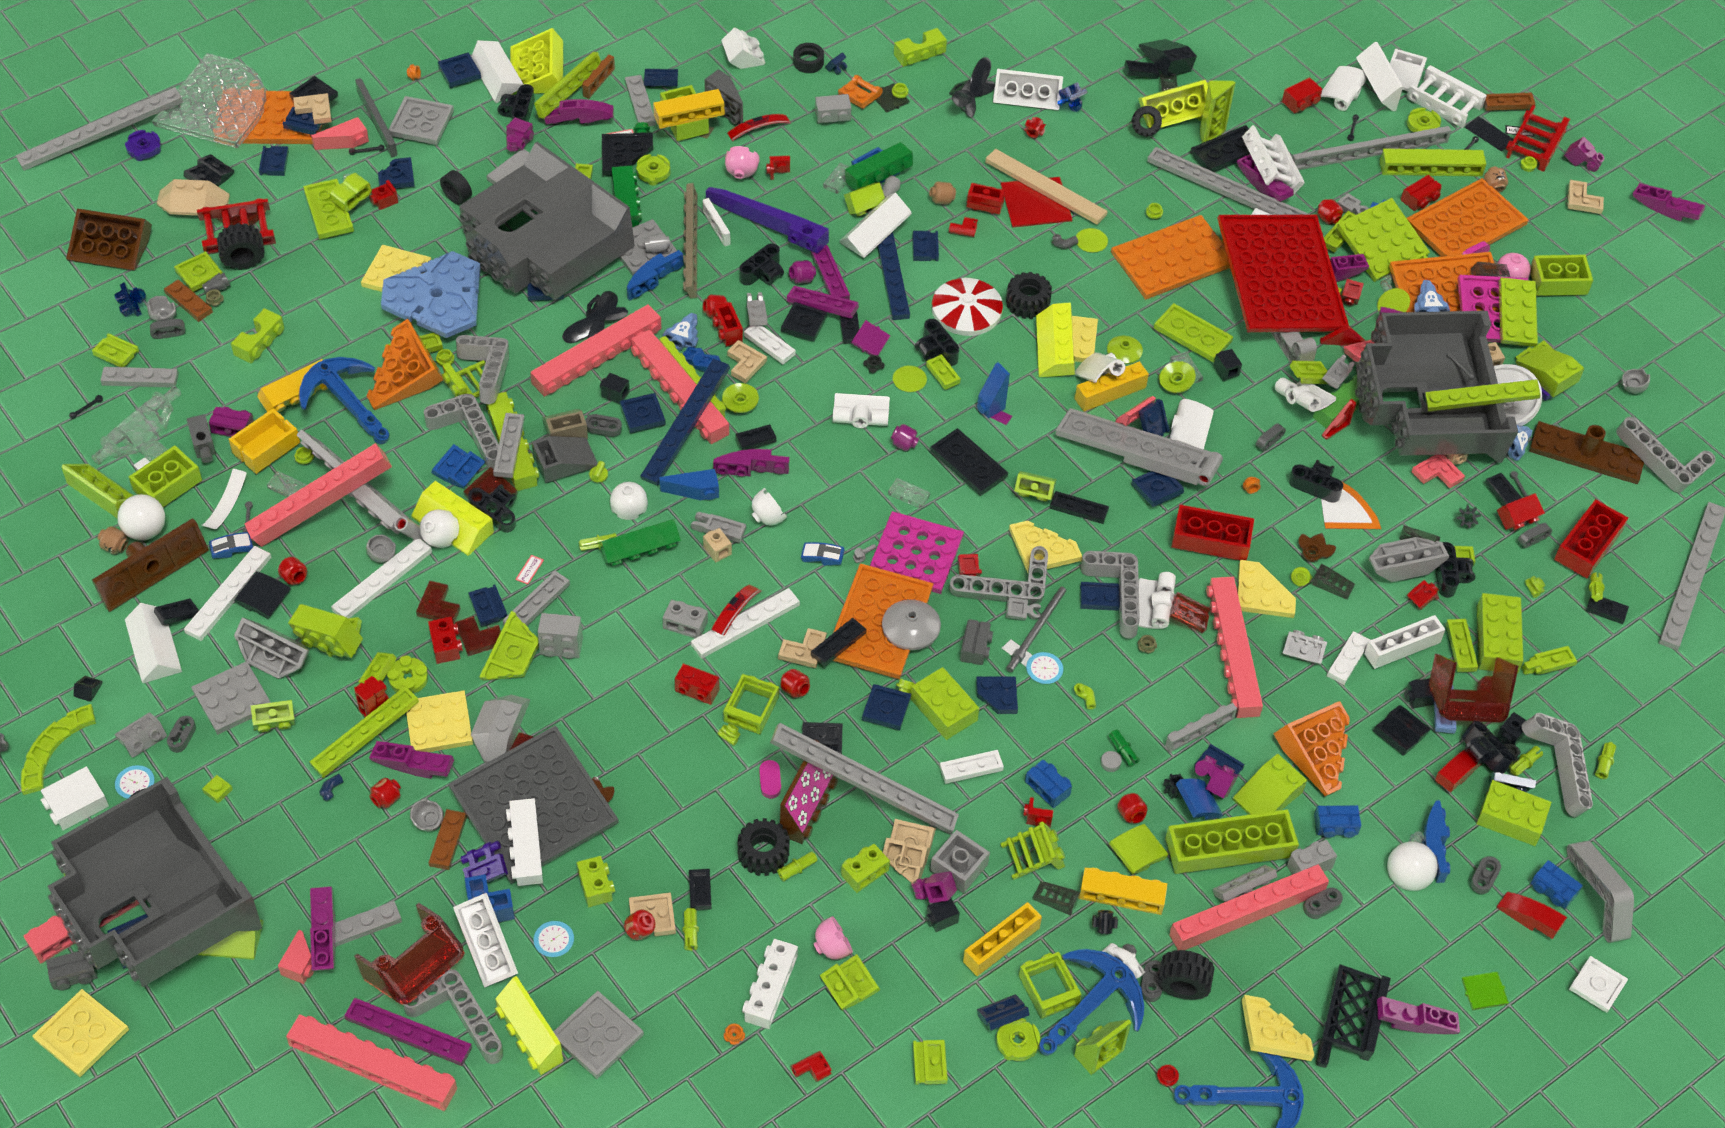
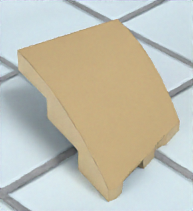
M895 819L891 838H886L883 853L890 860V865L912 884L915 880L922 877L936 828Z

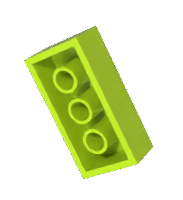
M1482 593L1477 605L1479 670L1518 674L1523 663L1521 597Z

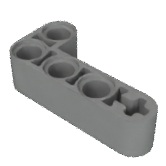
M1271 332L1290 364L1292 361H1314L1317 345L1312 337L1303 339L1299 332Z

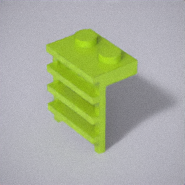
M482 360L455 372L450 363L443 365V380L455 397L463 394H472L475 398L480 396L479 383L470 371L476 370L481 378L483 371L480 367L485 365V361ZM466 374L477 392L472 393L461 375Z
M1044 822L1039 823L1040 825L1037 827L1028 828L1029 830L1024 833H1017L1018 835L1013 838L1008 837L1006 838L1007 841L1000 843L1002 848L1009 846L1018 872L1011 875L1013 880L1050 863L1058 870L1065 867L1063 861L1065 854L1057 844V841H1059L1058 835L1054 829L1051 830ZM1028 836L1032 837L1040 860L1039 863L1034 864L1025 839ZM1018 841L1021 843L1029 866L1026 869H1023L1014 845Z

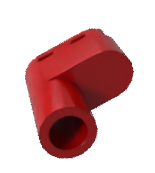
M964 217L963 224L950 223L949 233L975 237L978 219Z
M821 1051L791 1065V1070L795 1077L810 1071L816 1082L828 1077L831 1074L830 1071H832Z

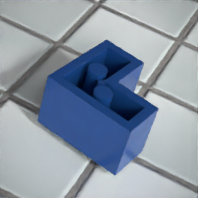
M486 874L465 878L468 900L487 893L498 922L515 919L510 889L489 892Z

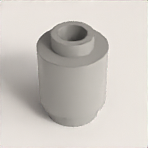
M665 233L650 235L648 238H644L646 252L667 251V247H670L669 236H665Z

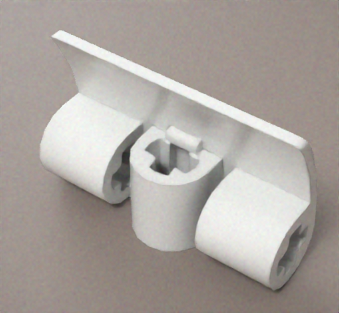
M1339 66L1323 88L1321 97L1334 98L1335 107L1338 110L1345 111L1353 99L1356 100L1362 86L1367 80V76L1361 69Z
M1093 353L1079 365L1075 375L1096 383L1101 375L1107 373L1115 376L1121 375L1125 371V364L1117 359L1113 353L1107 355Z
M1280 378L1275 384L1276 392L1285 396L1290 404L1297 403L1311 412L1321 410L1336 401L1334 395L1314 384H1301L1300 382L1295 384L1286 378Z
M836 393L833 423L853 424L856 428H865L868 425L888 426L890 398L886 396Z
M1182 399L1179 402L1177 413L1174 415L1169 439L1204 449L1214 411L1196 401Z
M1160 573L1158 581L1139 579V627L1152 629L1168 627L1171 608H1174L1176 604L1174 594L1176 576L1173 573Z

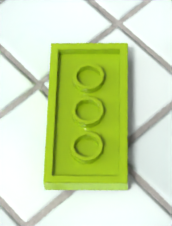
M338 179L303 186L319 239L354 232L348 211L346 212L335 204L330 196L333 187L339 185Z
M1501 277L1499 280L1500 341L1503 344L1536 347L1538 344L1536 281Z
M1175 303L1155 322L1153 328L1212 362L1215 361L1216 354L1224 351L1233 341L1232 335Z

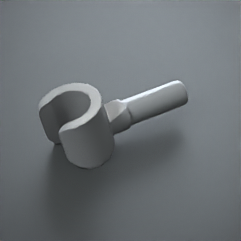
M873 544L865 549L856 548L853 555L855 562H863L866 559L865 554L875 549L876 545Z

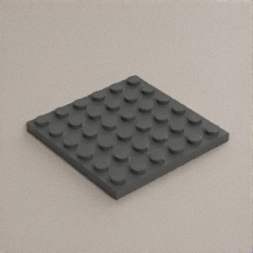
M556 725L448 784L449 789L484 844L495 841L500 842L501 848L496 850L494 854H503L508 874L505 876L510 884L516 882L517 879H512L511 866H515V859L511 860L510 847L514 846L513 840L509 841L508 828H512L511 821L507 822L506 809H510L509 801L535 798L541 867L619 823V819Z

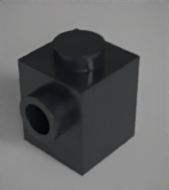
M1229 349L1216 354L1214 367L1222 379L1227 380L1240 375L1242 363L1233 349Z
M609 373L600 383L601 396L618 404L630 392L629 380L613 373Z
M1432 678L1415 679L1409 682L1404 695L1406 701L1414 709L1434 705L1438 692Z
M1513 712L1501 726L1497 738L1504 744L1516 745L1525 735L1522 730V724L1526 720Z
M950 898L948 901L930 903L927 906L925 918L930 927L933 926L934 930L938 932L957 924L960 912Z

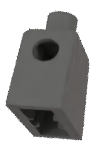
M206 415L186 418L197 458H201L204 463L211 462L213 460L212 455L216 454Z

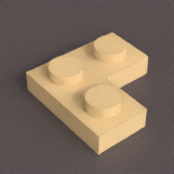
M328 93L293 98L296 114L313 112L314 124L332 122Z
M1570 180L1567 208L1602 214L1604 197L1587 195V182Z
M739 340L727 351V356L739 362L731 370V375L744 383H747L767 362V356Z
M808 628L803 644L784 639L778 659L816 668L818 661L811 656V651L826 639L827 633Z
M671 893L629 898L630 914L644 909L653 915L656 922L655 936L676 934Z

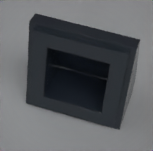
M88 676L82 677L74 683V697L89 702L92 701L103 681Z

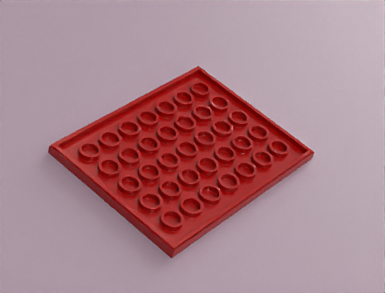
M1317 215L1218 216L1217 219L1247 332L1336 331L1349 325Z

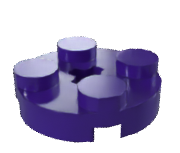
M138 130L128 136L125 147L127 153L134 157L136 161H143L161 152V141L158 134L153 131L149 133L146 130Z

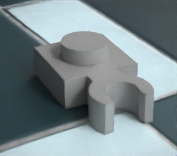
M1349 193L1337 202L1344 212L1350 211L1355 215L1369 209L1366 206H1361V201Z
M1009 597L1007 599L1006 618L1025 621L1027 616H1029L1032 620H1038L1040 615L1035 614L1033 610H1039L1041 605L1032 604L1029 606L1028 600Z

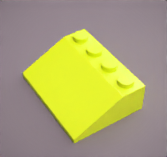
M553 28L510 47V62L522 83L529 84L534 88V94L546 93L563 78V40Z

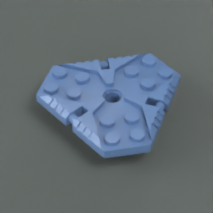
M451 251L439 256V258L437 257L434 260L422 263V266H415L405 270V272L403 271L400 274L388 277L383 280L381 307L383 310L400 318L409 319L410 322L415 319L418 326L445 338L477 325L480 263Z

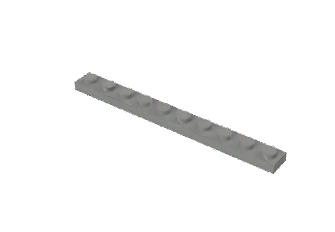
M176 87L22 152L16 155L25 171L183 102L182 97Z
M1449 126L1298 153L1294 154L1292 159L1298 170L1378 156L1382 154L1383 149H1416L1448 143L1451 129Z
M1155 147L1148 156L1147 162L1251 208H1258L1272 215H1308L1304 211L1158 147Z
M1708 502L1659 641V644L1677 651L1680 647L1725 515V507Z
M781 723L776 726L770 741L771 744L948 834L953 832L958 813Z

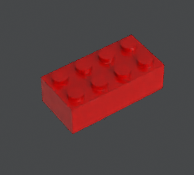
M1595 499L1560 545L1554 560L1588 579L1623 532L1629 518Z
M1179 504L1171 547L1247 561L1255 518Z

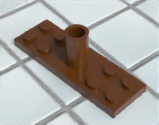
M1538 421L1529 450L1531 453L1637 485L1640 481L1644 465L1641 458L1630 448L1604 441L1606 432L1599 425L1589 426L1584 435Z
M192 518L146 547L141 542L131 543L126 549L128 558L92 579V582L105 608L110 612L209 551L197 522Z

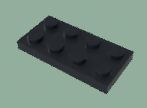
M1244 125L1191 147L1190 153L1204 168L1212 172L1220 170L1250 154L1242 138L1249 128Z
M958 428L930 447V452L980 496L1008 477V472Z

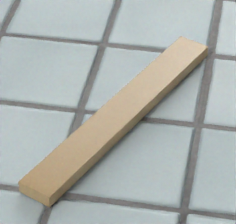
M997 149L986 157L985 162L1097 225L1107 215V210Z

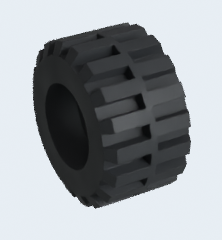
M240 223L229 225L228 228L222 229L223 232L218 234L219 258L225 266H230L232 269L238 268V270L243 268L249 269L251 266H256V263H260L261 259L264 258L262 234L253 225L248 226L245 223L243 225Z
M1022 272L1021 275L1016 274L1014 278H1011L1008 283L1006 297L1007 307L1010 308V312L1015 313L1018 317L1022 316L1024 319L1026 317L1033 319V317H1036V315L1048 308L1052 294V286L1049 280H1046L1044 276H1039L1040 274L1038 273L1033 274L1032 272Z
M763 818L762 821L755 819L754 823L749 822L746 824V828L743 827L741 829V834L738 835L739 862H742L744 869L748 867V872L750 873L754 871L758 876L761 873L769 876L770 872L775 874L778 868L784 867V863L787 864L790 839L787 830L783 829L782 824H776L775 820L767 821V818ZM765 842L773 845L774 848L770 851L761 852L754 849L753 846Z
M1185 950L1167 952L1161 959L1157 984L1167 994L1177 998L1189 1000L1203 999L1211 992L1215 966L1207 957L1199 953Z

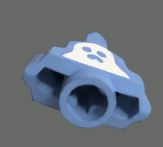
M1423 280L1420 287V295L1417 297V303L1414 304V312L1450 311L1448 303L1443 300L1442 295L1436 292L1430 280Z
M690 313L683 317L681 322L675 323L671 328H667L662 336H666L669 341H672L677 350L688 347L695 348L698 343V330L696 329L698 324L697 314Z
M1517 425L1518 434L1508 451L1509 457L1515 461L1520 460L1524 455L1528 439L1532 434V430L1527 426L1519 427Z

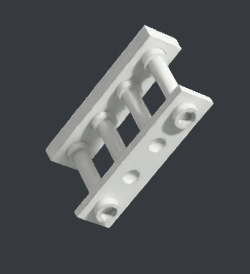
M1430 65L1426 69L1424 82L1418 88L1411 84L1406 97L1429 111L1437 112L1440 117L1464 128L1468 117L1467 113L1473 107L1480 111L1483 108L1487 95ZM1430 85L1438 88L1433 95L1425 92ZM1444 92L1453 96L1447 103L1438 99ZM1458 100L1466 103L1462 110L1453 107Z
M1252 125L1242 138L1265 184L1269 185L1274 179H1277L1292 188L1295 194L1305 182L1281 136L1275 134L1271 140L1260 137L1256 127Z

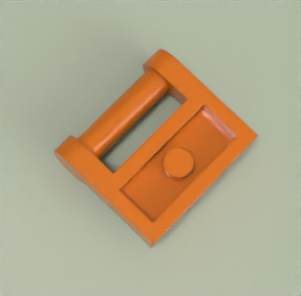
M855 75L849 83L838 90V95L848 94L850 102L863 109L880 97L883 89L879 86L875 87L863 80L861 76ZM858 85L871 91V93H868L867 91L861 89L860 87H858Z

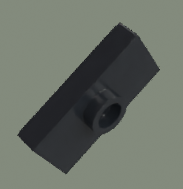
M1125 61L1124 66L1127 75L1156 79L1160 75L1154 63Z
M857 312L852 318L839 315L843 344H852V340L860 329Z
M770 424L735 434L741 450L753 449L777 442L776 435Z
M1502 473L1489 477L1485 481V484L1503 506L1522 498Z
M1590 596L1586 612L1623 624L1629 606L1604 597L1602 600L1595 602Z
M191 598L154 608V613L162 625L193 618L199 612Z
M710 869L689 870L690 907L696 910L712 909Z

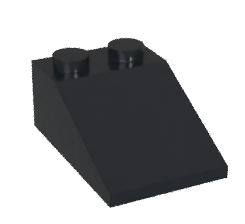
M1167 39L1139 44V48L1165 77L1191 72L1197 55L1189 46Z

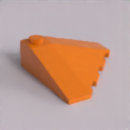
M406 319L392 329L390 334L393 336L390 345L386 344L382 354V358L385 359L382 368L377 367L373 378L376 381L373 391L369 390L367 393V397L374 410L429 390L443 381L439 368L409 319Z
M1340 701L1293 721L1274 733L1285 754L1324 796L1340 790L1342 782L1338 781V776L1344 769L1345 758L1341 757L1342 749H1345L1347 745L1348 735L1344 734L1345 726L1349 725L1350 717Z

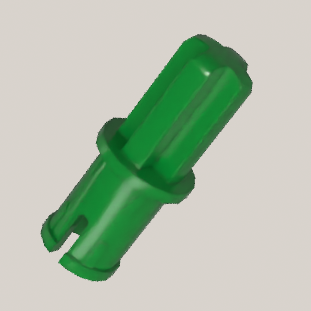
M1113 730L1109 734V738L1117 748V753L1123 756L1129 767L1134 766L1130 758H1133L1136 764L1140 759L1132 750L1131 743L1125 740L1119 730Z

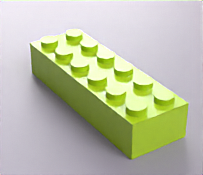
M1288 809L1168 826L1165 837L1175 874L1290 858L1291 853L1298 849L1299 846Z

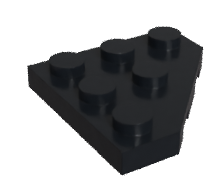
M653 132L602 134L603 175H612V167L632 166L641 157L653 150Z

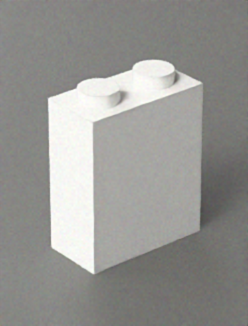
M87 766L41 790L44 798L40 800L44 808L52 811L49 815L55 825L59 824L62 830L109 807L103 792Z

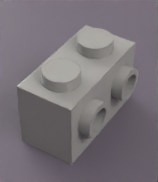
M849 95L815 97V112L818 123L851 120Z
M671 600L663 615V629L692 638L701 636L708 623V610L688 605L682 601Z
M1327 839L1322 842L1316 841L1305 849L1300 848L1293 851L1287 867L1292 875L1318 864L1323 872L1333 868L1337 855Z

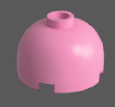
M731 147L730 151L727 150L725 167L737 179L748 178L758 168L759 155L755 151L754 153L750 152L747 147Z
M1507 253L1496 264L1499 277L1529 278L1531 271L1530 263L1526 257L1519 253Z
M834 916L825 919L818 925L815 932L817 942L814 943V946L819 954L824 953L829 959L839 960L853 953V950Z

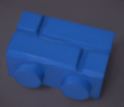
M1045 760L1040 761L1026 773L1025 782L1052 808L1058 806L1071 794L1072 786L1070 780L1065 776L1062 777L1057 772L1056 767L1051 763L1048 764Z
M1358 805L1317 806L1314 813L1317 835H1323L1326 838H1331L1335 835H1344V837L1350 838L1358 835L1361 828Z
M1549 860L1536 873L1531 882L1538 893H1544L1551 899L1554 905L1561 906L1564 909L1577 897L1583 887L1582 884Z

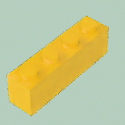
M719 89L653 103L654 117L659 129L725 115L724 101Z
M323 359L262 387L257 397L268 412L274 408L279 413L287 405H295L300 402L299 389L304 375L313 365ZM321 383L315 388L313 395L320 389L324 391L328 388L325 384Z
M1140 361L1126 366L1125 371L1119 376L1107 373L1100 376L1096 383L1086 381L1077 385L1075 400L1083 412L1146 388L1149 373Z
M1085 867L1079 899L1162 915L1168 883Z
M1027 902L965 949L964 964L976 976H979L1040 929L1042 916Z

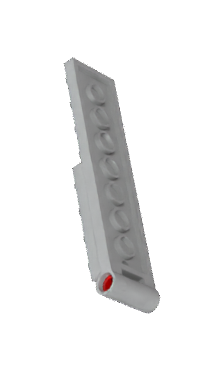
M1072 408L1068 410L1056 429L1057 436L1124 456L1125 463L1195 485L1198 483L1202 486L1209 485L1223 461L1222 455L1218 452H1210Z
M302 429L298 432L297 436L302 439L300 443L307 449H311L317 458L324 460V464L333 470L344 463L340 457L320 440ZM367 482L348 494L356 498V502L364 508L366 507L368 513L373 517L380 519V523L387 529H391L396 534L401 532L413 540H423L420 535V525L414 523L370 483Z

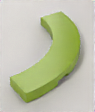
M92 704L70 711L66 714L67 716L50 724L37 737L26 755L24 768L21 772V790L23 795L44 789V773L47 763L53 752L65 739L87 726L96 724Z

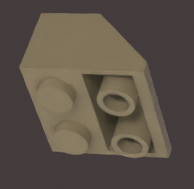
M580 409L542 417L548 436L584 437L588 439L587 424Z

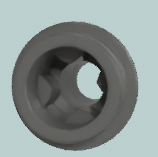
M218 273L202 284L207 294L208 291L213 289L225 290L230 286V283L225 273Z

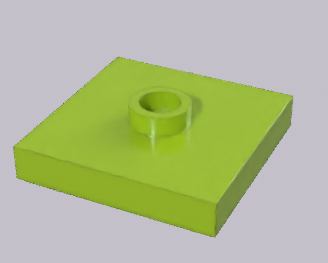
M206 251L174 266L177 274L193 292L202 288V284L218 273H223Z

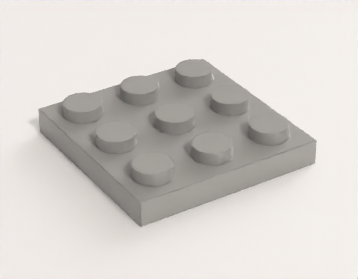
M405 96L391 123L389 132L394 137L438 145L454 111L453 105Z
M652 219L632 228L635 246L618 258L633 276L651 258L660 253L666 257L677 251V249L670 242V247H667V251L646 252L644 238L663 233Z
M247 661L191 687L217 735L252 719L250 705L271 703Z
M599 991L593 994L553 1031L560 1041L561 1047L596 1079L644 1035V1031Z

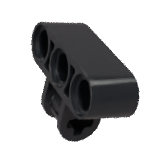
M524 84L519 87L517 95L503 94L501 96V104L497 108L500 115L512 117V120L518 118L529 122L535 103L534 88L529 84Z
M773 243L767 244L740 265L739 280L741 284L752 285L760 279L766 284L771 285L777 277L784 275V270L779 264L780 248L778 245Z
M927 319L924 323L923 337L915 343V349L922 353L925 361L942 354L950 366L956 365L959 359L958 344L938 320Z
M1316 460L1313 468L1301 464L1295 465L1292 468L1289 484L1297 490L1335 503L1340 500L1343 489V482L1332 477L1335 466L1330 467L1320 463V460Z
M502 484L497 486L490 495L481 488H473L469 491V503L491 517L494 526L507 533L515 529V515L509 509L517 498L515 493L511 494ZM475 497L482 498L480 501L473 500ZM489 508L497 509L495 512L487 511ZM504 519L511 520L510 523H503L502 521Z
M1442 542L1449 558L1436 568V577L1440 595L1450 598L1455 595L1459 583H1470L1475 580L1476 576L1472 569L1474 566L1473 560L1456 557V550L1453 544Z
M1474 720L1462 734V739L1467 744L1464 748L1465 751L1470 752L1476 758L1478 764L1485 763L1494 773L1505 774L1515 762V756L1480 721Z

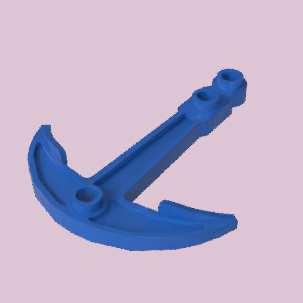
M335 357L322 360L309 369L304 375L299 389V401L302 409L306 410L308 400L313 395L315 388L323 383L357 418V422L364 430L373 436L376 443L385 444L388 441V430L382 427L380 421L371 411L364 407L338 375L346 371L349 375L359 372H374V366L355 358Z
M1081 949L1062 955L1063 960L1076 962L1087 968L1093 966L1104 977L1068 1016L1063 1017L1048 1033V1036L1040 1041L1039 1051L1046 1056L1053 1054L1057 1046H1061L1075 1032L1077 1026L1117 989L1120 990L1128 1001L1126 1007L1132 1018L1134 1031L1138 1032L1144 1016V1000L1142 989L1129 967L1120 959L1103 951ZM1115 972H1119L1121 978H1117ZM1059 1029L1064 1031V1036L1058 1034ZM1048 1044L1050 1050H1045L1043 1045Z
M1258 1052L1266 1062L1271 1074L1277 1076L1279 1086L1217 1087L1216 1085H1193L1188 1087L1186 1085H1179L1175 1089L1174 1100L1181 1105L1190 1102L1193 1105L1238 1104L1281 1107V1118H1279L1276 1128H1295L1301 1116L1304 1095L1295 1071L1281 1056ZM1183 1094L1186 1099H1181L1178 1095ZM1206 1095L1208 1099H1202L1200 1096ZM1292 1096L1295 1101L1289 1100L1288 1097Z

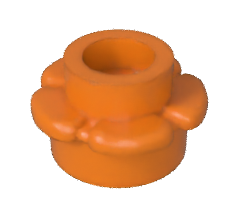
M414 64L407 68V76L412 81L421 77L420 67Z
M1248 477L1243 483V489L1249 494L1256 493L1261 487L1260 480L1256 477Z
M730 1024L725 1029L724 1039L726 1042L737 1045L740 1041L744 1040L745 1033L740 1025Z

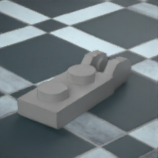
M758 292L757 300L753 301L751 293H747V312L750 326L768 325L762 292Z
M1344 354L1340 359L1336 360L1322 378L1336 389H1338L1355 365L1353 361L1346 364L1344 361L1347 356Z
M697 512L695 519L698 521L691 523V528L698 532L708 533L720 528L729 540L738 543L741 542L746 531V524L702 512Z

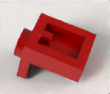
M769 156L766 172L770 174V180H774V173L790 172V156Z
M1423 580L1407 596L1422 610L1433 599H1439L1437 593L1439 590L1432 582L1428 584Z

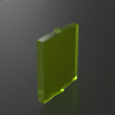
M1498 972L1462 977L1466 991L1465 996L1468 997L1472 1010L1509 1004L1504 991L1505 986L1502 985Z

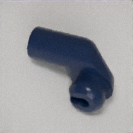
M340 774L331 777L322 784L319 793L324 801L333 798L334 794L331 790L344 782Z

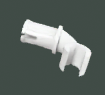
M1110 943L1103 950V952L1119 958L1134 973L1136 979L1145 973L1137 961L1135 953H1131L1113 943Z

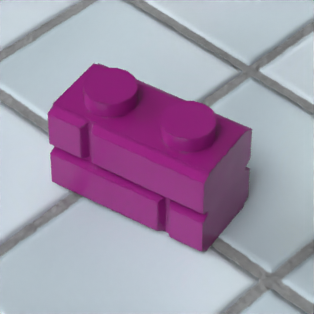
M215 407L213 415H211L209 420V427L211 433L232 437L254 422L252 413L246 410L237 411L229 407Z

